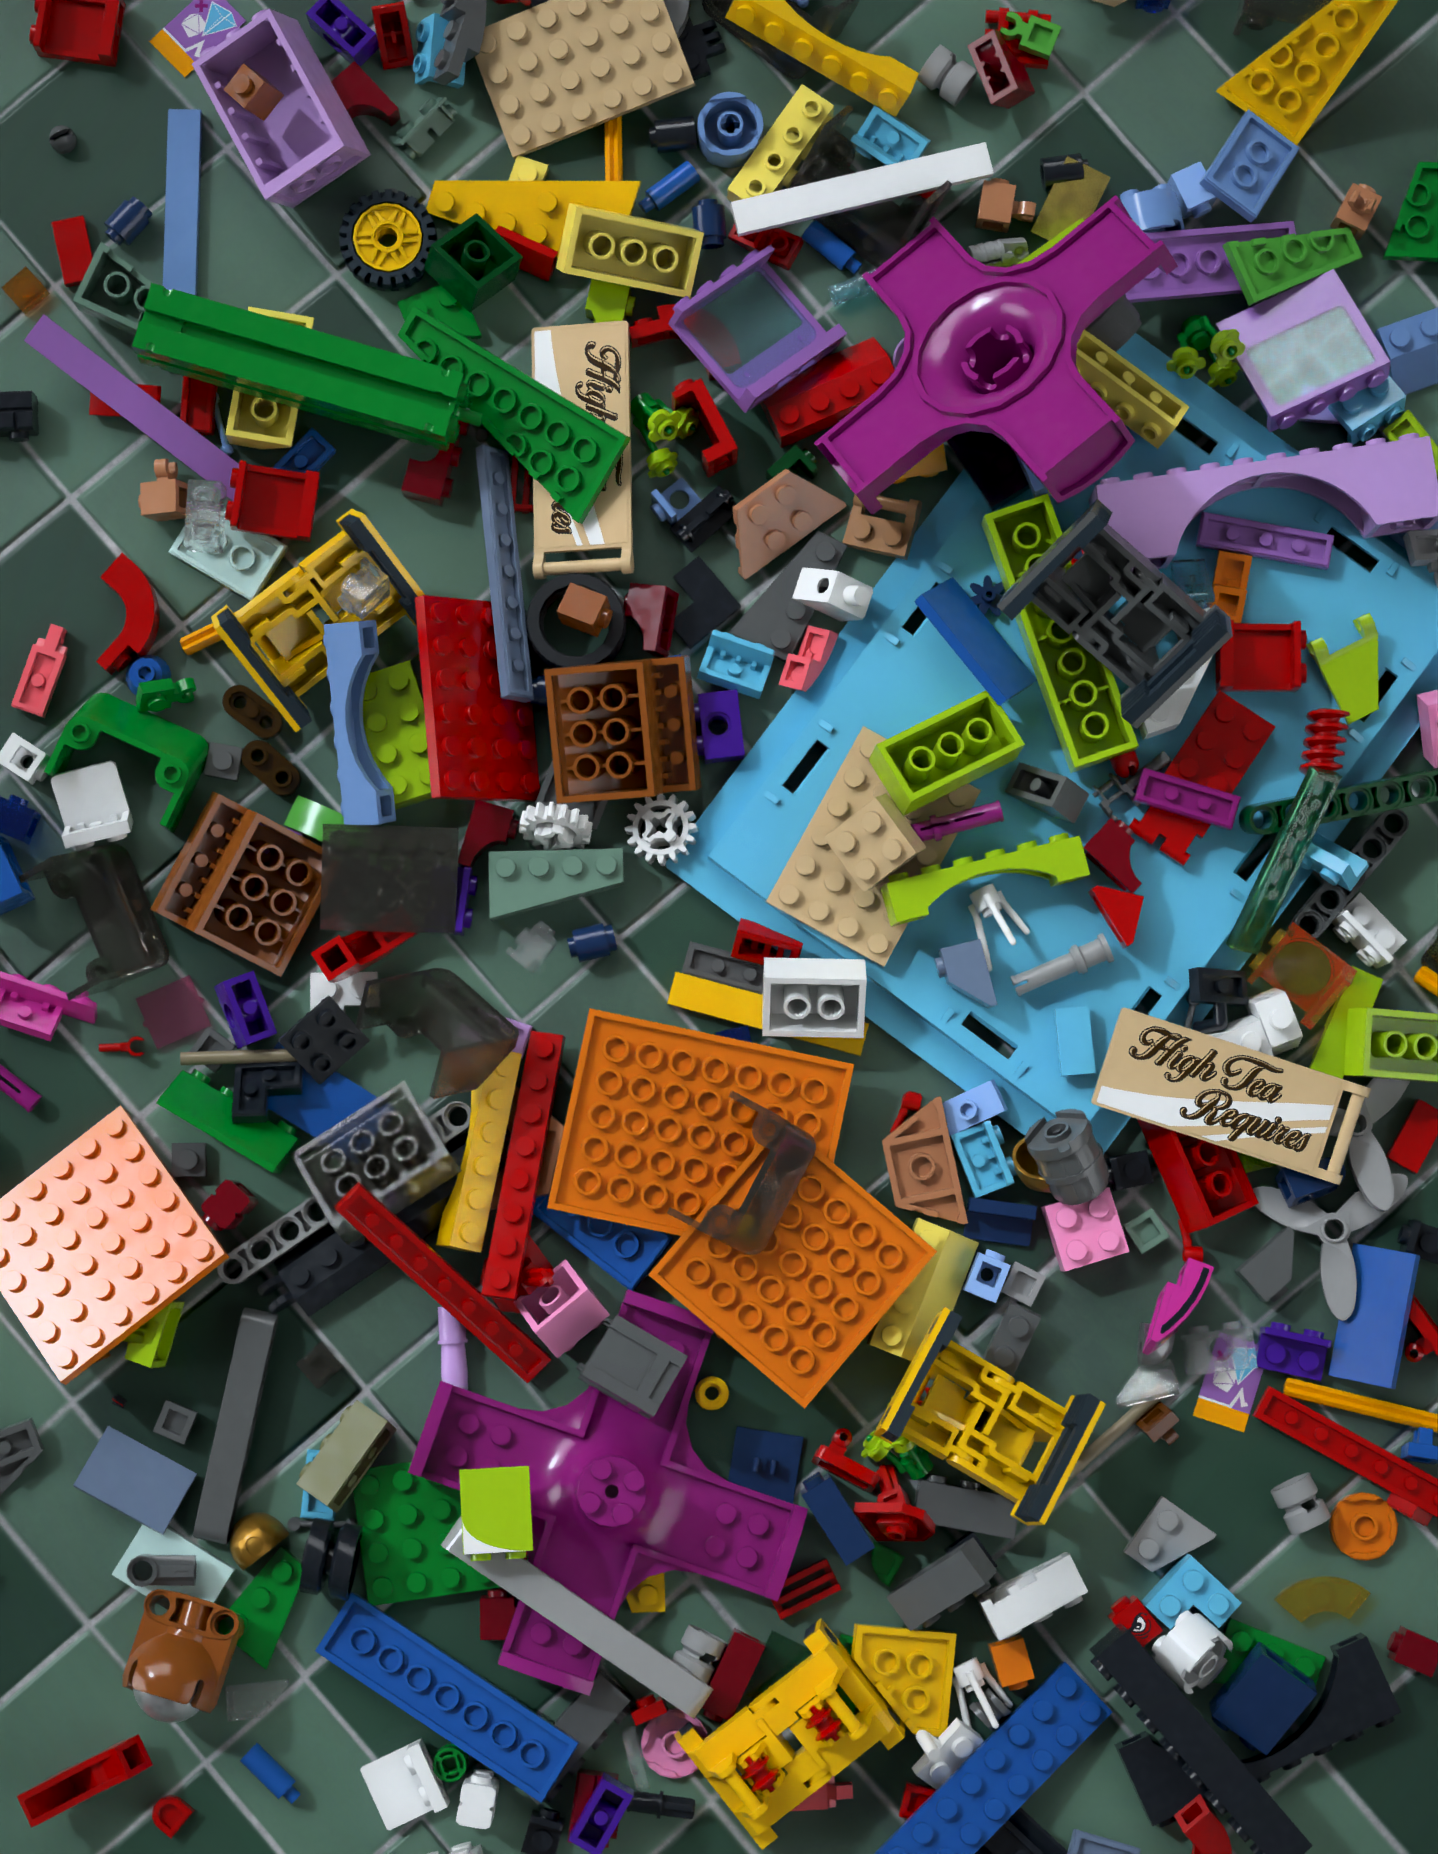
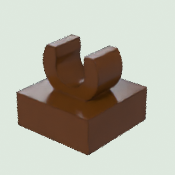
M1161 1401L1135 1423L1154 1443L1161 1438L1170 1446L1179 1438V1435L1172 1427L1180 1420Z

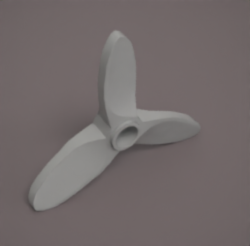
M1373 1078L1366 1087L1371 1088L1369 1097L1364 1098L1357 1120L1361 1131L1359 1133L1353 1132L1347 1151L1348 1164L1359 1190L1370 1206L1381 1212L1388 1211L1393 1204L1394 1185L1385 1153L1371 1130L1373 1124L1387 1114L1401 1098L1410 1083L1407 1080ZM1337 1108L1329 1136L1338 1137L1346 1113L1345 1109Z
M1401 1173L1392 1174L1394 1185L1392 1206L1402 1197L1408 1185V1177ZM1265 1186L1253 1188L1259 1202L1254 1207L1261 1213L1285 1227H1290L1292 1230L1317 1236L1321 1242L1319 1267L1322 1289L1330 1312L1341 1321L1347 1320L1354 1310L1357 1291L1355 1262L1347 1239L1352 1231L1372 1223L1386 1212L1377 1211L1370 1206L1360 1190L1353 1194L1336 1213H1326L1309 1201L1288 1208L1280 1189ZM1332 1220L1339 1223L1342 1230L1339 1238L1331 1239L1325 1234L1324 1227L1327 1221Z

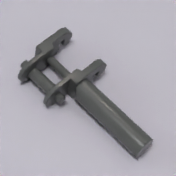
M1161 752L1139 769L1134 776L1131 775L1126 779L1124 785L1118 781L1120 779L1118 775L1114 776L1112 773H1109L1110 779L1099 788L1095 785L1092 786L1094 791L1092 795L1095 798L1098 796L1101 800L1098 805L1108 818H1112L1117 822L1118 818L1112 814L1113 811L1109 805L1124 794L1128 796L1135 806L1141 805V803L1133 801L1135 796L1133 791L1137 789L1142 769L1147 768L1159 772L1171 762V759L1166 752ZM1115 785L1119 791L1107 799L1103 793Z

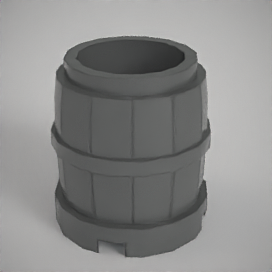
M1124 294L1101 313L1085 330L1116 352L1135 334L1142 321L1139 319V312L1126 298V294Z
M1076 1109L1060 1110L1055 1112L1057 1118L1047 1122L1045 1117L1032 1125L1025 1135V1142L1029 1154L1036 1161L1040 1177H1043L1046 1184H1049L1050 1192L1054 1198L1062 1204L1079 1205L1096 1198L1105 1190L1108 1185L1109 1170L1103 1156V1149L1096 1141L1092 1133V1125L1085 1113Z

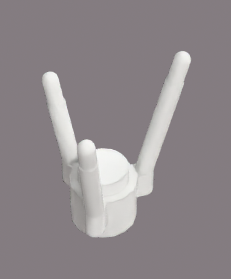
M993 883L971 893L969 897L973 904L968 906L973 916L978 939H980L989 972L992 971V964L981 921V913L984 918L992 915L995 917L1011 945H1015L1016 940L1000 913L1002 908L1025 935L1030 933L1029 928L1006 901L1002 891L997 892Z
M977 1657L954 1667L955 1677L952 1678V1683L956 1689L962 1721L972 1728L963 1687H965L967 1693L975 1691L992 1727L998 1728L999 1724L981 1686L985 1685L984 1679L1008 1708H1011L1013 1703L989 1673L985 1662L980 1664Z

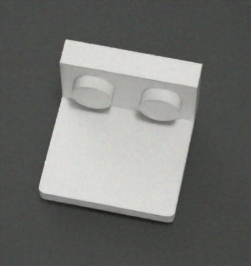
M1361 892L1331 922L1335 926L1333 928L1334 933L1343 942L1348 943L1350 941L1359 950L1356 952L1358 958L1368 967L1373 965L1377 969L1389 964L1394 959L1392 955L1407 941Z
M422 1738L372 1761L360 1769L387 1830H392L432 1810L435 1813L447 1808L450 1803L442 1781L433 1771V1761Z

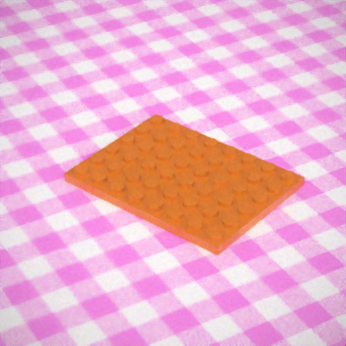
M589 1008L547 1208L681 1236L780 1119L784 1120L834 1163L854 1064Z

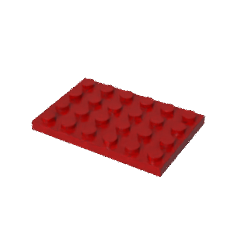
M429 595L415 597L431 797L434 799L536 802L540 792L533 705L530 704V701L524 703L501 698L491 601Z

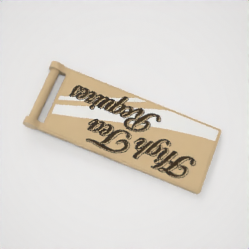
M624 320L533 328L531 331L532 378L631 438L629 323ZM631 439L583 524L573 520L572 516L533 478V576L535 580L546 579L549 575L568 573L580 574L622 571L623 574L634 573ZM622 549L620 558L546 562L545 554Z
M1123 1007L1120 1010L1091 1103L1340 1185L1343 1175H1340L1364 1098L1369 1097L1371 1088ZM1344 1090L1352 1094L1328 1168L1324 1170L1318 1168Z

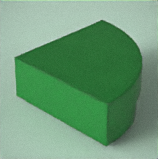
M874 1540L875 1548L871 1550L872 1567L878 1578L890 1587L905 1556Z

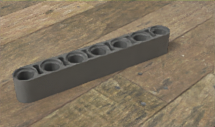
M247 1307L242 1312L194 1526V1538L226 1545L229 1542L278 1324V1314L276 1313L272 1314L271 1312Z

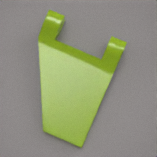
M1370 613L1353 620V624L1362 638L1332 654H1329L1328 647L1322 637L1306 644L1309 654L1318 665L1339 709L1350 713L1349 717H1344L1347 725L1379 709L1378 632Z

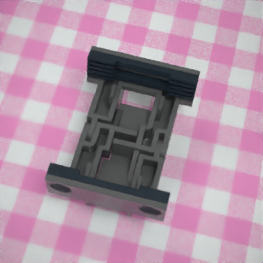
M1097 499L1003 594L997 607L1013 620L1032 601L1068 634L1072 632L1073 637L1081 646L1129 686L1120 696L1121 717L1137 729L1233 636L1231 620L1216 604L1207 612L1202 609L1163 572L1161 573L1152 562L1107 523L1113 512ZM1080 551H1082L1083 555L1079 559L1074 558ZM1071 561L1072 566L1066 571L1065 566ZM1122 595L1126 601L1112 614L1109 609ZM1173 630L1182 639L1159 660L1155 646Z

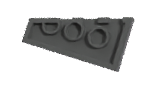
M817 531L729 633L735 637L753 643H760L767 648L775 650L774 657L786 662L788 653H794L815 612V609L792 599L802 567L835 571L847 549V545ZM819 587V592L824 593L827 587Z

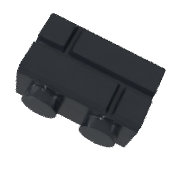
M0 392V437H9V440L13 442L29 441V436H38V399L34 392Z

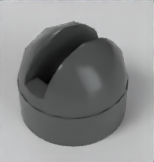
M59 125L51 130L49 142L57 153L67 154L76 147L77 138L71 128ZM65 133H69V135H65L54 141L56 137Z

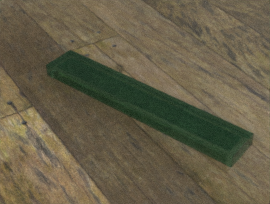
M1309 766L1226 942L1231 949L1253 954L1259 953L1340 783L1342 776L1337 772Z

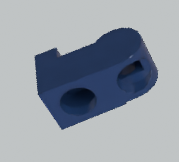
M1331 1157L1322 1159L1318 1168L1327 1170ZM1344 1165L1342 1166L1340 1175H1343L1341 1182L1345 1178L1346 1174ZM1286 1167L1282 1168L1275 1177L1288 1208L1329 1194L1339 1186Z

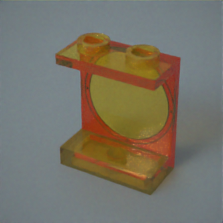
M1292 922L1286 930L1280 927L1268 942L1272 947L1266 954L1260 951L1248 966L1252 969V972L1247 981L1252 985L1260 976L1274 988L1285 991L1288 998L1305 1011L1300 1022L1311 1030L1350 986L1357 970L1296 923Z

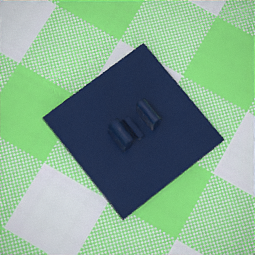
M737 1426L728 1481L793 1504L803 1437Z

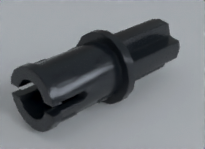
M634 1791V1796L627 1807V1812L634 1811L657 1815V1819H660V1816L693 1819L696 1803L692 1798L663 1795L664 1791H660V1794Z

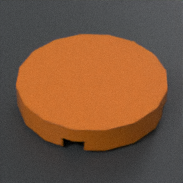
M1365 1492L1349 1494L1337 1502L1330 1514L1329 1531L1332 1541L1339 1551L1353 1559L1368 1561L1380 1558L1389 1550L1397 1538L1398 1522L1396 1514L1385 1500L1375 1494Z

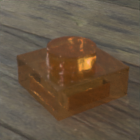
M26 266L1 287L25 315L50 294Z

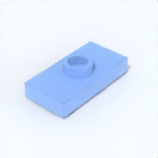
M994 1079L943 1102L949 1136L1008 1110Z

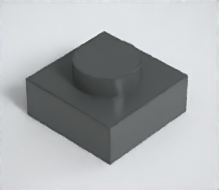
M210 742L204 775L238 782L243 748Z
M208 1026L189 1052L234 1050L237 1046ZM211 1064L205 1066L213 1072L218 1073L223 1064Z
M172 1143V1176L207 1177V1143Z
M166 1400L153 1432L181 1444H186L199 1412L171 1400Z

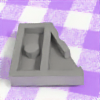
M1160 1496L1123 1552L1151 1572H1154L1214 1539L1217 1534L1169 1500Z

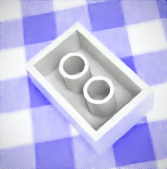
M764 957L762 1036L864 1038L867 983L865 959Z

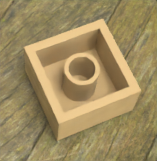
M887 793L875 797L824 837L863 892L876 887L927 848Z

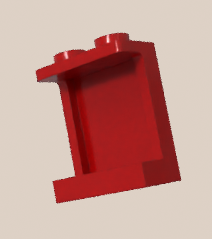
M35 0V13L38 14L36 25L32 24L30 28V44H33L39 57L116 67L126 4L124 0Z
M702 378L694 382L692 379H687L676 385V391L672 392V409L677 411L682 406L687 408L693 407L694 410L697 409L700 412L699 419L713 446L702 451V467L707 477L709 478L736 464L738 447Z
M240 460L239 468H232L230 488H235L234 501H227L225 520L230 521L231 530L311 542L320 472L306 470V473L251 465L247 464V461Z
M1231 620L1233 636L1215 653L1216 692L1219 690L1222 692H1297L1301 688V683H1306L1307 666L1306 663H1301V650L1306 649L1307 635L1306 630H1301V621H1293L1291 624L1234 623V620Z

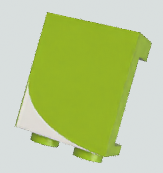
M529 1466L459 1470L463 1555H470L471 1561L492 1560L491 1553L505 1552V1559L526 1558V1551H533Z

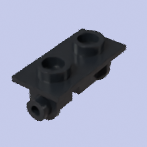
M718 485L677 521L670 530L691 553L694 552L733 517V507L736 505L733 501L734 497L728 490H723Z

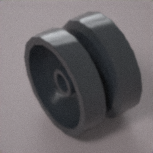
M314 1518L302 1558L300 1592L318 1595L323 1590L327 1575H329L328 1593L330 1598L349 1600L361 1551L360 1540H362L363 1526L349 1523L344 1524L340 1528L336 1543H334L335 1524L333 1520Z

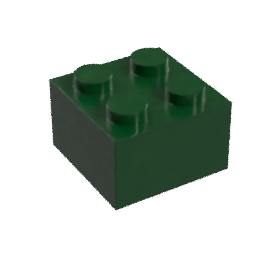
M476 213L431 245L424 270L467 311L472 312L515 280L523 256Z

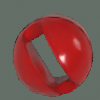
M1136 751L1110 759L1113 770L1122 778H1128L1129 774L1134 776L1139 769Z

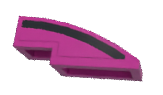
M1188 1258L1179 1272L1176 1284L1166 1283L1156 1302L1142 1350L1143 1354L1149 1355L1158 1349L1183 1325L1206 1290L1214 1269L1213 1266Z

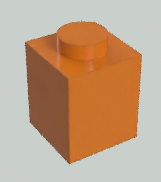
M1021 1635L988 1644L997 1678L1002 1688L1008 1686L1009 1691L1021 1689L1029 1685L1028 1680L1035 1678L1024 1638Z

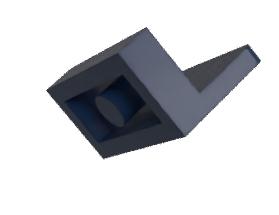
M969 1197L966 1207L968 1224H964L963 1236L969 1239L1029 1246L1033 1220H1036L1037 1206Z

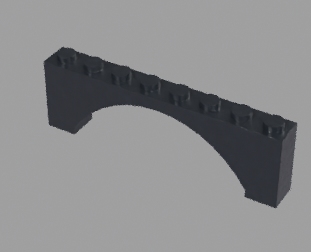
M1358 1633L1330 1646L1333 1658L1324 1690L1306 1721L1291 1736L1273 1747L1267 1756L1264 1753H1260L1249 1758L1239 1759L1259 1783L1268 1780L1271 1777L1270 1772L1281 1767L1283 1770H1289L1302 1763L1301 1758L1313 1753L1314 1756H1320L1331 1751L1333 1743L1342 1739L1345 1742H1350L1364 1735L1363 1730L1373 1725L1376 1728L1384 1727L1395 1721L1394 1716L1401 1713L1366 1635ZM1146 1731L1114 1744L1146 1817L1152 1826L1158 1824L1159 1827H1164L1177 1821L1174 1815L1199 1794L1207 1802L1209 1801L1204 1795L1208 1788L1204 1785L1199 1789L1182 1770L1181 1767L1185 1764V1761L1181 1758L1176 1762L1163 1746L1151 1740L1150 1735Z

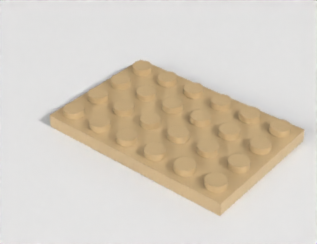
M549 0L486 26L480 52L475 56L514 159L518 155H527L696 86L664 0Z
M863 726L767 898L766 903L884 968L908 924L890 926L880 888L888 883L889 879L886 878L876 887L863 892L824 839L826 835L875 797L887 793L891 798L869 762L876 744L886 740V738ZM966 784L904 817L909 824L928 820L930 819L929 816L934 814L940 817L970 809L981 790ZM958 833L943 836L942 840L937 842L935 839L924 841L923 843L927 848L892 875L908 872L909 877L921 875L920 869L941 864Z

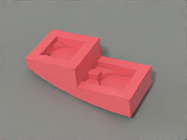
M807 625L798 655L788 653L778 685L806 692L825 667L839 634L831 630Z

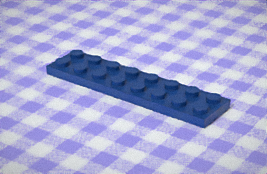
M355 1592L350 1594L349 1600L345 1602L315 1650L321 1656L540 1803L544 1802L580 1744L579 1741L378 1607L370 1604Z
M1062 1662L874 1854H975L1102 1724L1112 1711L1066 1662Z

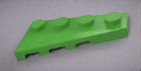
M1350 227L1312 231L1309 234L1301 235L1287 234L1268 239L1265 237L1254 238L1243 242L1229 241L1222 245L1249 306L1298 286L1332 269L1336 270L1351 264L1363 257Z

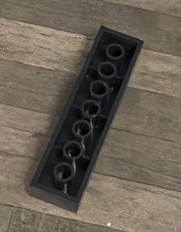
M1118 1623L1089 1649L1095 1656L1090 1662L1107 1681L1112 1677L1118 1684L1113 1689L1130 1708L1135 1704L1138 1706L1140 1711L1136 1713V1716L1153 1735L1158 1731L1163 1737L1158 1741L1176 1762L1181 1758L1185 1761L1181 1768L1199 1789L1204 1785L1208 1788V1791L1204 1793L1205 1797L1222 1816L1227 1812L1231 1815L1227 1822L1245 1843L1250 1839L1254 1842L1249 1847L1254 1854H1304L1313 1846L1126 1627Z

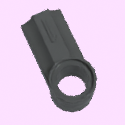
M141 1554L132 1559L128 1564L127 1577L132 1584L140 1587L148 1585L195 1586L196 1555ZM147 1561L150 1563L153 1572L149 1579L144 1580L137 1577L135 1573L137 1562Z

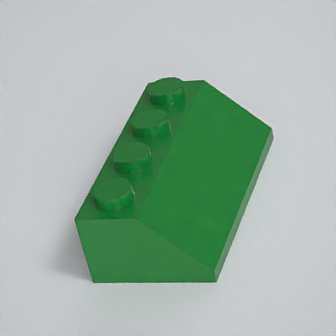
M196 1069L192 1073L182 1070L158 1099V1105L272 1173L281 1174L301 1142V1139L295 1136L297 1129L282 1120L277 1125L268 1119L267 1123L233 1124L231 1117L233 1091L225 1086H222L220 1091L209 1085L211 1078Z

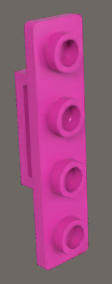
M0 971L1 1026L51 1042L63 1014L91 1024L95 1023L97 1019V1003L93 1002L90 998L84 995H72L60 991V989L50 984L41 985L29 981L20 974L11 975Z

